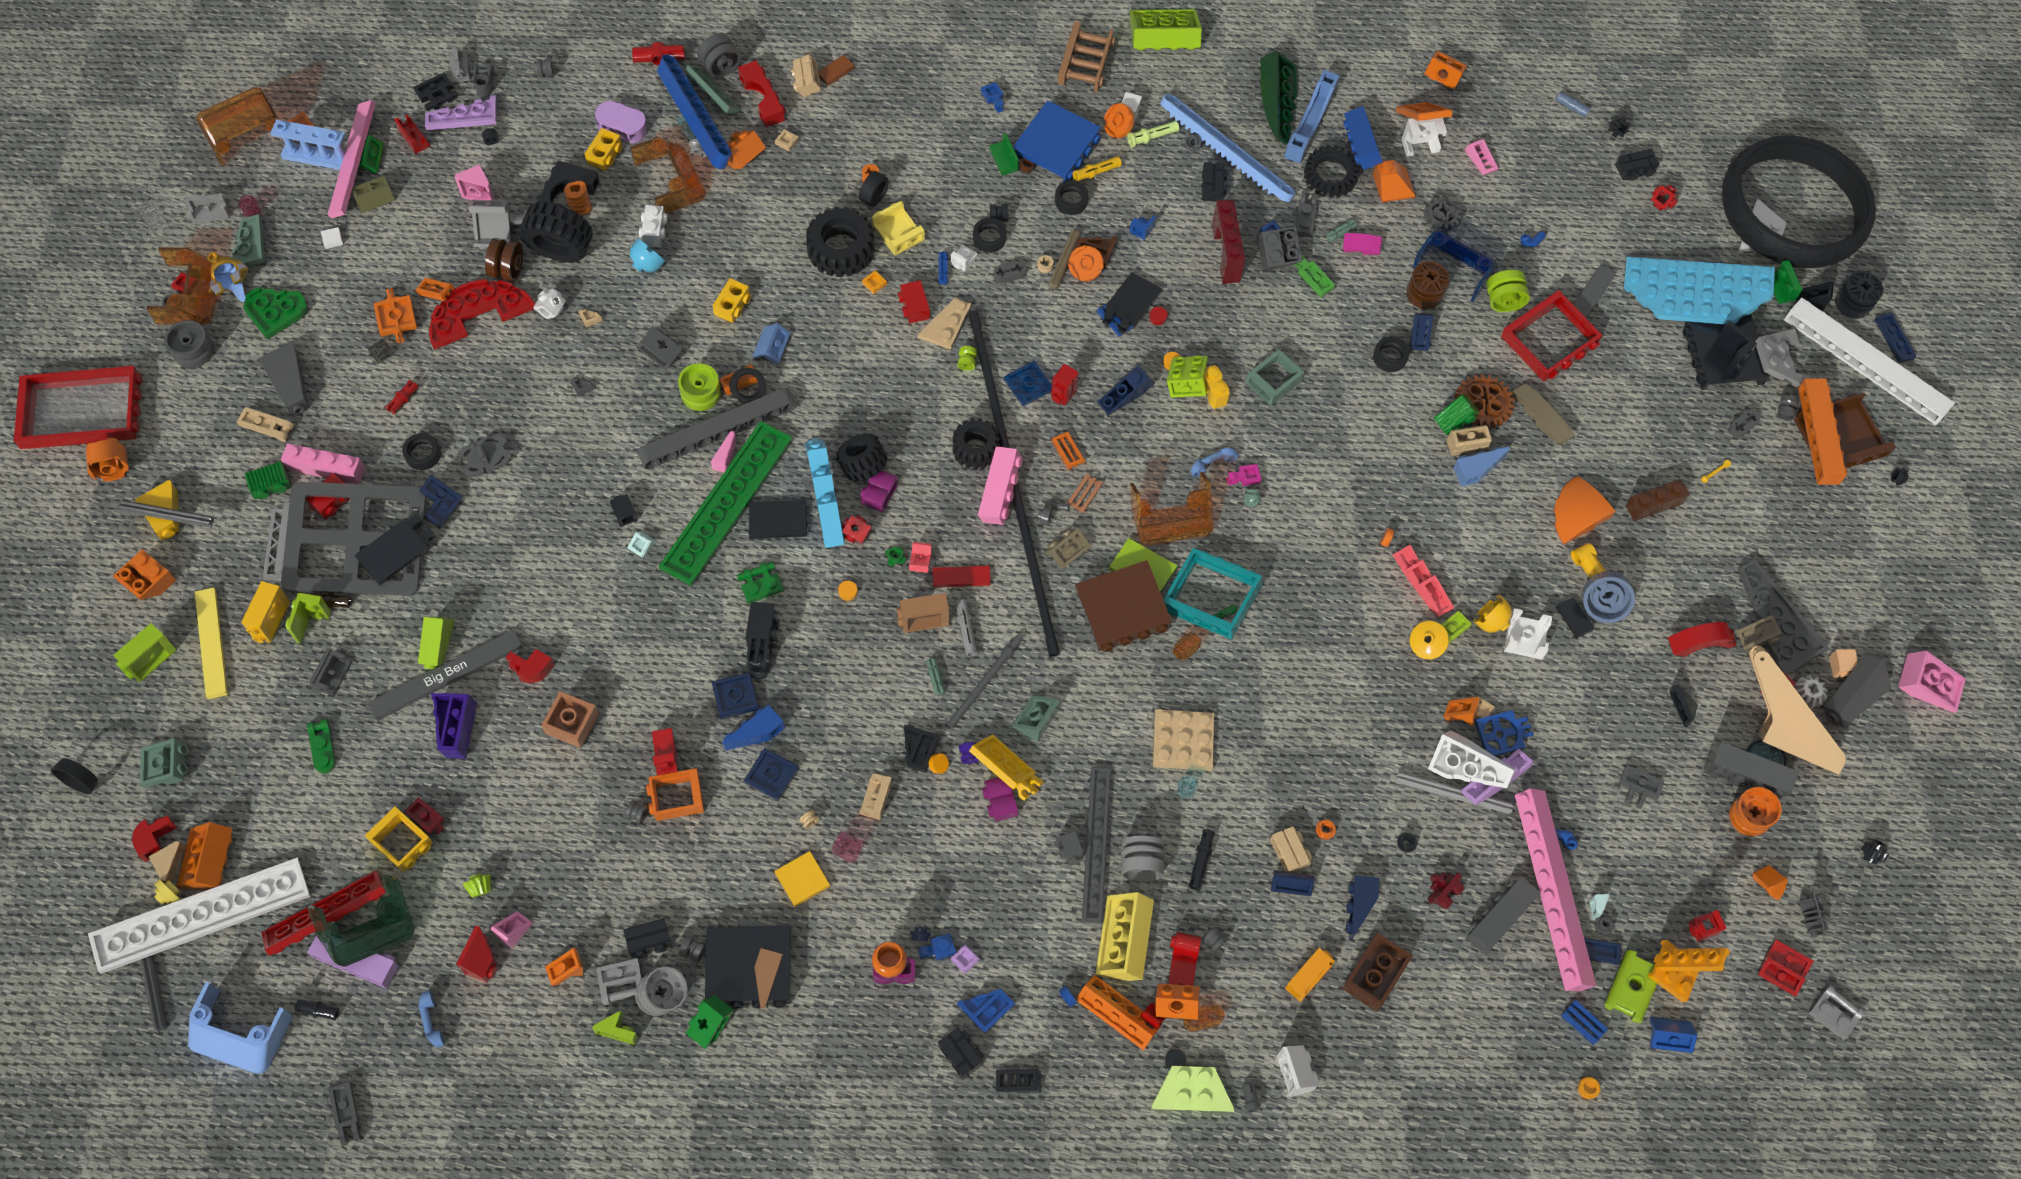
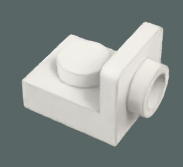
M962 245L957 253L954 251L951 253V263L955 268L966 271L978 257V253Z

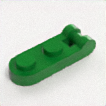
M326 718L318 723H307L313 765L321 774L330 773L336 763L330 724ZM323 730V734L317 735L316 731Z

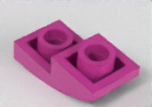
M1345 233L1344 252L1381 255L1382 237L1360 233Z

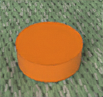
M1387 527L1380 545L1388 547L1395 532L1393 529Z

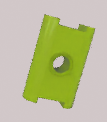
M1627 950L1604 1007L1610 1011L1615 1008L1631 1016V1021L1642 1023L1657 983L1648 977V974L1652 973L1655 965L1637 957V952ZM1630 983L1636 984L1638 990L1632 989Z

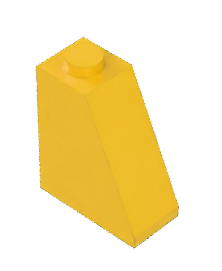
M168 480L139 496L135 501L137 503L178 510V491L173 483ZM145 516L162 541L173 537L175 533L179 532V522Z

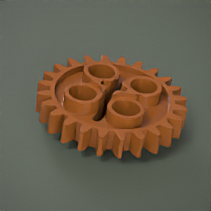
M1481 374L1480 378L1474 375L1473 379L1468 377L1466 382L1462 381L1458 387L1454 398H1458L1461 394L1467 395L1480 412L1476 416V420L1471 423V426L1476 423L1478 426L1487 425L1489 427L1491 425L1495 429L1497 424L1502 426L1503 422H1507L1509 417H1511L1515 407L1513 405L1515 399L1511 398L1513 392H1508L1509 386L1503 387L1504 381L1498 383V377L1492 380L1491 375L1487 378L1483 374Z

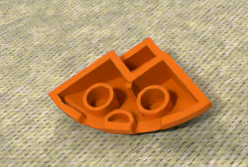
M1577 476L1563 487L1559 497L1556 499L1554 513L1557 534L1562 543L1566 544L1612 518L1615 510L1593 486Z

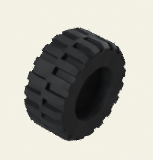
M536 202L530 205L519 228L520 238L523 243H526L527 247L532 248L534 252L546 258L548 257L563 263H574L582 260L593 237L591 225L580 214H576L575 211L569 210L562 205L558 206L555 203Z
M834 207L833 210L827 209L824 210L823 214L819 213L816 215V220H811L810 226L807 227L806 231L807 252L811 263L815 267L817 266L819 271H826V274L830 276L836 274V277H842L845 274L852 276L853 272L857 274L861 272L862 267L866 268L869 265V261L873 258L875 244L874 230L870 221H867V217L863 214L859 215V212L854 209L851 211L847 207H844V209ZM835 235H847L856 240L852 246L845 249H834L825 244L829 238Z

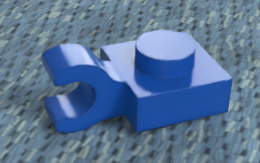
M994 82L981 87V94L988 104L993 102L997 113L1004 111L1002 107L1004 105L1002 100L1003 92L998 84Z
M950 933L930 939L931 946L920 947L918 951L921 960L935 955L936 961L953 956L956 953Z

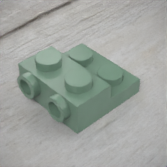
M173 738L141 748L140 786L147 788L161 783L170 785L184 781L185 774L188 772V767L185 764V755L188 754V747L185 742Z

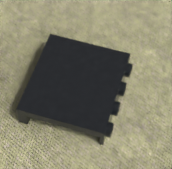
M1751 314L1744 315L1734 324L1747 336L1751 337L1753 341L1758 338ZM1687 322L1683 328V336L1687 339V350L1691 353L1692 367L1696 370V381L1700 384L1701 390H1704L1709 384L1756 381L1757 385H1764L1769 379L1770 374L1764 372L1756 347L1752 351L1753 355L1745 362L1746 366L1740 372L1736 371L1732 375L1726 372L1733 357L1716 343V339L1725 324Z
M790 925L707 928L705 998L709 999L716 995L728 1006H731L732 1009H743L744 1006L752 1005V1008L760 1009L755 964L760 949L763 948L783 954L766 1005L784 1008L786 1004H791Z

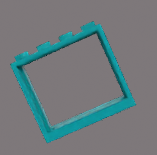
M1193 548L1163 600L1169 614L1232 640L1262 587V575L1255 573L1253 570L1244 569L1239 564L1227 562L1222 557H1215L1204 550L1202 552ZM1196 564L1252 586L1232 623L1176 601Z

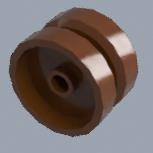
M493 238L489 243L485 257L487 276L497 279L502 276L504 280L516 281L523 264L522 244L516 241H509L507 243L504 239Z

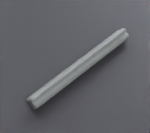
M1398 772L1396 776V782L1399 784L1473 804L1461 793V788L1403 772ZM1489 797L1477 805L1511 814L1514 804Z

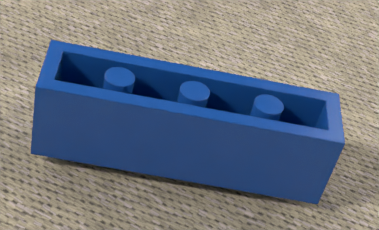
M1364 106L1344 113L1346 120L1343 123L1346 131L1349 130L1347 132L1349 141H1353L1350 144L1353 153L1357 152L1354 155L1357 165L1361 164L1362 169L1365 170L1383 163Z

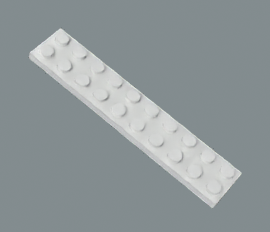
M298 858L88 933L97 970L102 974L311 896Z

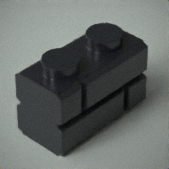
M1647 149L1620 155L1615 166L1622 180L1630 179L1633 181L1641 176L1650 177L1654 175L1659 162L1655 157L1653 149Z
M1205 162L1203 164L1201 200L1220 201L1223 200V195H1227V185H1224V181H1227L1228 170H1224V163L1214 164L1213 162Z
M664 918L623 930L631 957L643 958L649 952H665L668 950L667 947L672 946L667 923Z
M958 1027L938 1042V1047L962 1080H964L983 1066L982 1059L984 1055L978 1047L973 1048L970 1044L971 1038L965 1030L961 1032Z

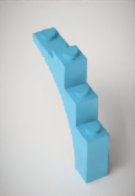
M813 438L805 442V449L814 486L825 548L844 545L826 445L823 439Z

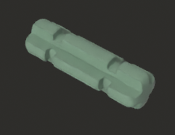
M1351 219L1347 223L1334 228V231L1331 230L1326 233V239L1329 242H1333L1336 240V237L1340 238L1345 233L1356 229L1357 222Z
M935 658L928 659L926 664L932 686H934V693L936 696L945 694V688L937 660Z

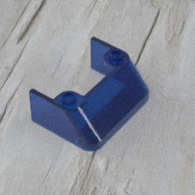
M1445 231L1432 232L1418 251L1412 268L1414 269L1421 262L1431 246L1440 249L1484 274L1471 298V301L1474 302L1485 287L1487 280L1494 274L1497 268L1496 260Z

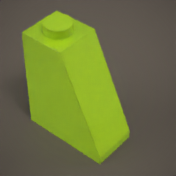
M436 616L424 617L418 664H424L426 669H436V666L443 665L455 619Z

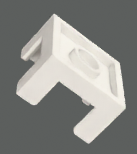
M1412 118L1408 119L1402 136L1406 156H1413L1415 154L1412 144L1428 142L1431 153L1440 152L1441 145L1438 134L1446 136L1447 133L1443 118L1422 121Z
M1514 608L1509 621L1511 624L1506 632L1504 652L1543 659L1548 652L1549 643H1546L1547 630L1551 626L1552 616L1542 615L1539 620L1520 617L1523 610Z

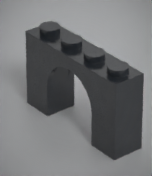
M557 161L555 167L551 169V176L545 182L544 190L538 196L537 202L553 203L555 197L564 191L565 186L575 181L584 182L588 194L594 195L600 182L598 172Z

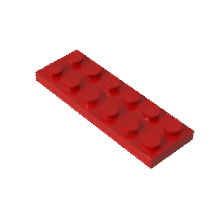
M373 871L262 931L264 949L268 956L282 952L290 944L302 941L305 936L313 932H319L325 925L337 922L349 912L357 911L364 904L381 898L386 891L378 871Z

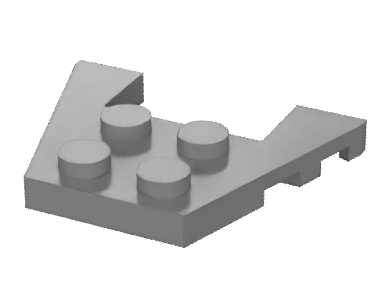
M1795 329L1762 336L1755 340L1764 372L1782 381L1787 379L1795 387L1800 386L1804 379H1811L1810 375L1795 372L1794 362L1789 353V346H1796L1800 343Z

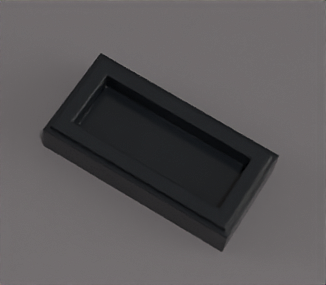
M1574 597L1557 605V610L1576 639L1594 630V627Z

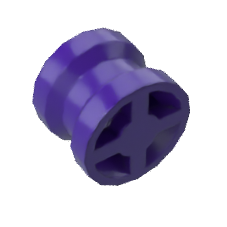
M967 742L959 745V752L962 753L960 757L961 763L971 764L979 761L969 751L976 742Z

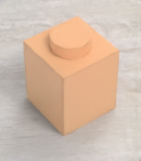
M1836 649L1829 656L1833 678L1846 680L1858 664L1856 650Z

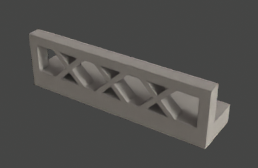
M284 502L283 509H272L263 571L264 580L281 579L290 502ZM277 514H282L281 524L276 521ZM280 530L279 540L276 541L274 534ZM275 548H277L276 558L271 555ZM275 565L274 572L276 574H269V569Z

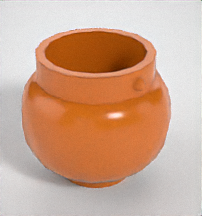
M883 942L873 951L872 966L882 977H896L906 967V952L902 946L895 942Z

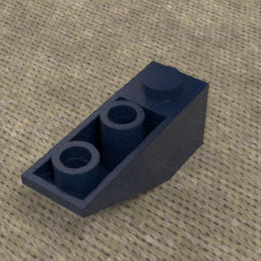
M1137 366L1097 403L1109 416L1143 395L1155 382L1145 370Z
M1355 875L1352 881L1348 882L1347 892L1351 894V900L1347 902V913H1350V921L1346 922V933H1349V940L1353 939L1379 898V878Z

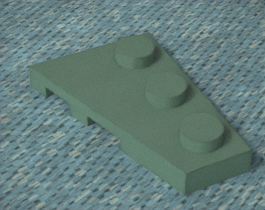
M259 214L242 218L236 236L238 239L237 244L232 250L233 258L241 261L247 267L264 263L262 218Z

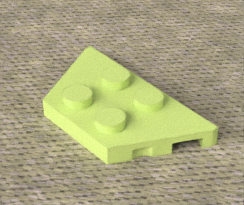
M1172 1066L1151 1106V1109L1234 1112V1107L1215 1067Z

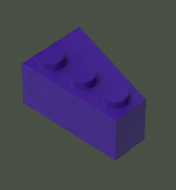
M431 693L434 703L433 714L436 719L435 731L438 750L446 758L466 759L477 702L469 694Z

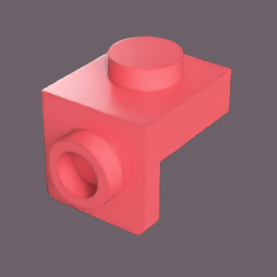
M913 542L909 571L928 573L932 544Z

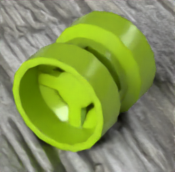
M960 347V358L957 363L959 369L967 371L975 369L976 361L974 359L977 356V350L974 347Z

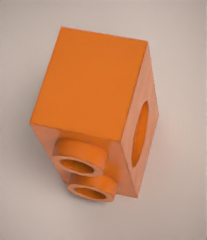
M1437 50L1424 74L1432 80L1439 81L1448 88L1455 89L1467 65Z
M1158 983L1156 1017L1198 1020L1200 986Z

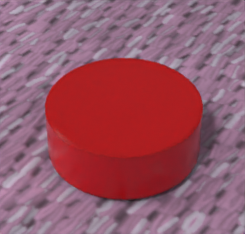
M1162 307L1152 308L1149 314L1150 322L1154 325L1164 324L1167 320V311Z

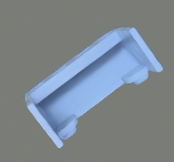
M206 982L190 1013L189 1048L195 1053L255 1074L265 1072L269 1068L293 1016L285 1009L279 1008L271 1027L257 1025L250 1030L247 1038L210 1026L209 1024L213 1017L211 1009L220 990L211 983Z

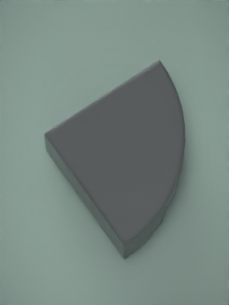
M579 378L570 379V383L578 397L595 389L590 381Z

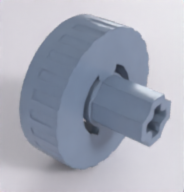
M1617 572L1597 573L1586 582L1583 588L1582 597L1585 610L1593 619L1599 622L1614 623L1627 617L1634 607L1635 594L1632 584L1626 577Z

